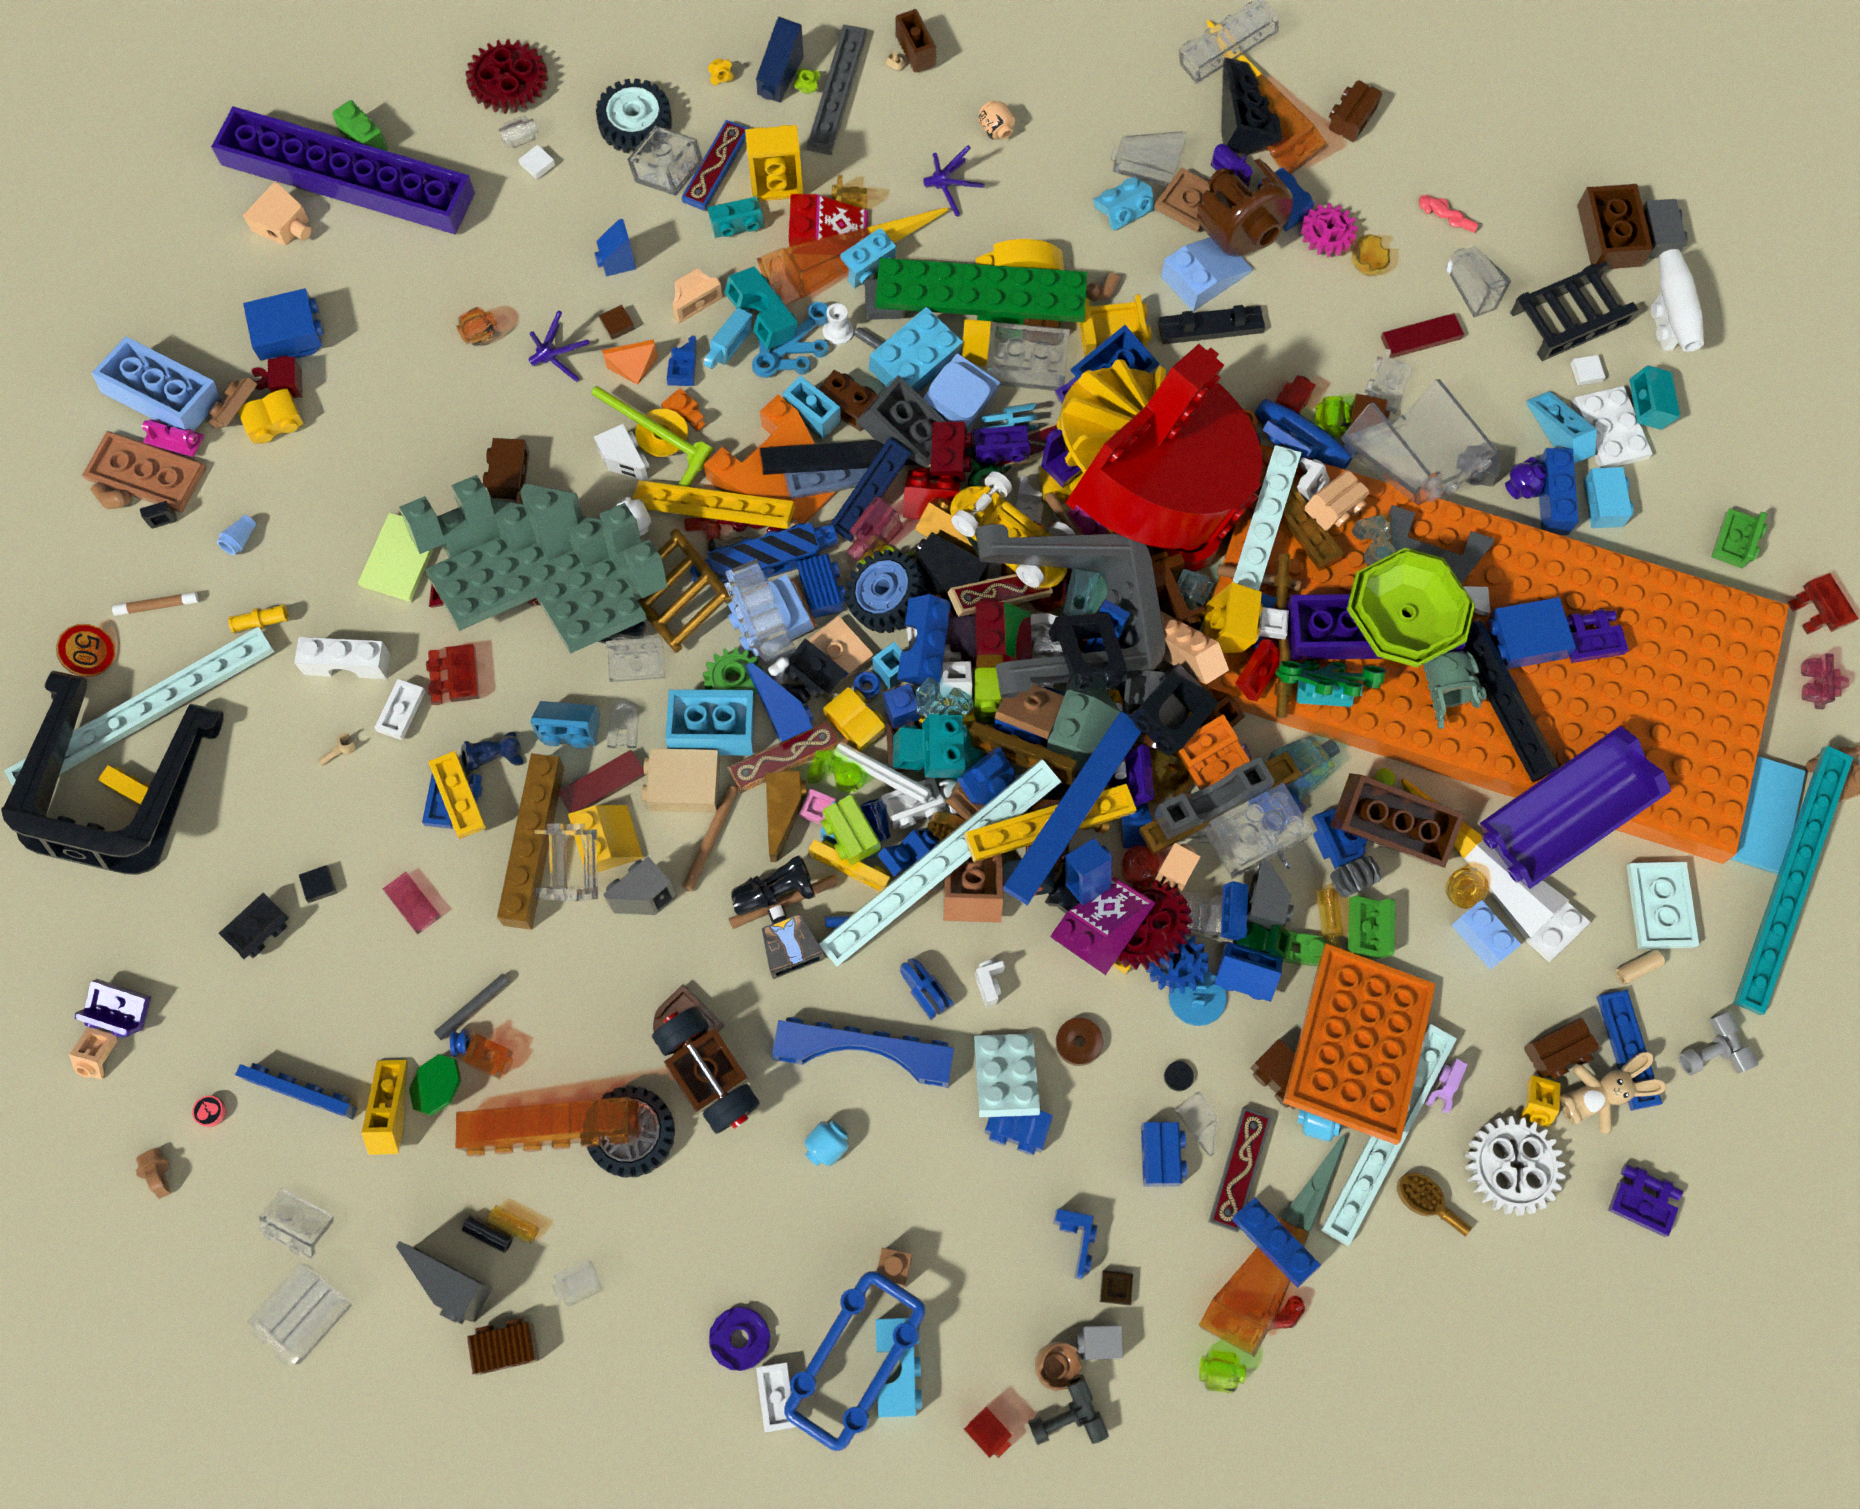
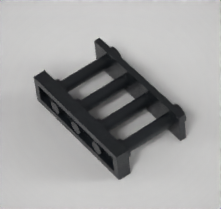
M1606 261L1598 265L1591 264L1577 274L1535 292H1525L1516 298V303L1510 313L1512 316L1526 312L1543 338L1542 345L1537 352L1541 361H1545L1630 324L1638 312L1634 302L1624 306L1622 304L1618 305L1602 281L1601 277L1608 267ZM1591 283L1609 312L1603 315L1596 314L1580 288ZM1570 293L1586 317L1587 322L1580 325L1578 323L1574 324L1557 297ZM1547 302L1565 331L1560 334L1552 333L1536 309V306Z

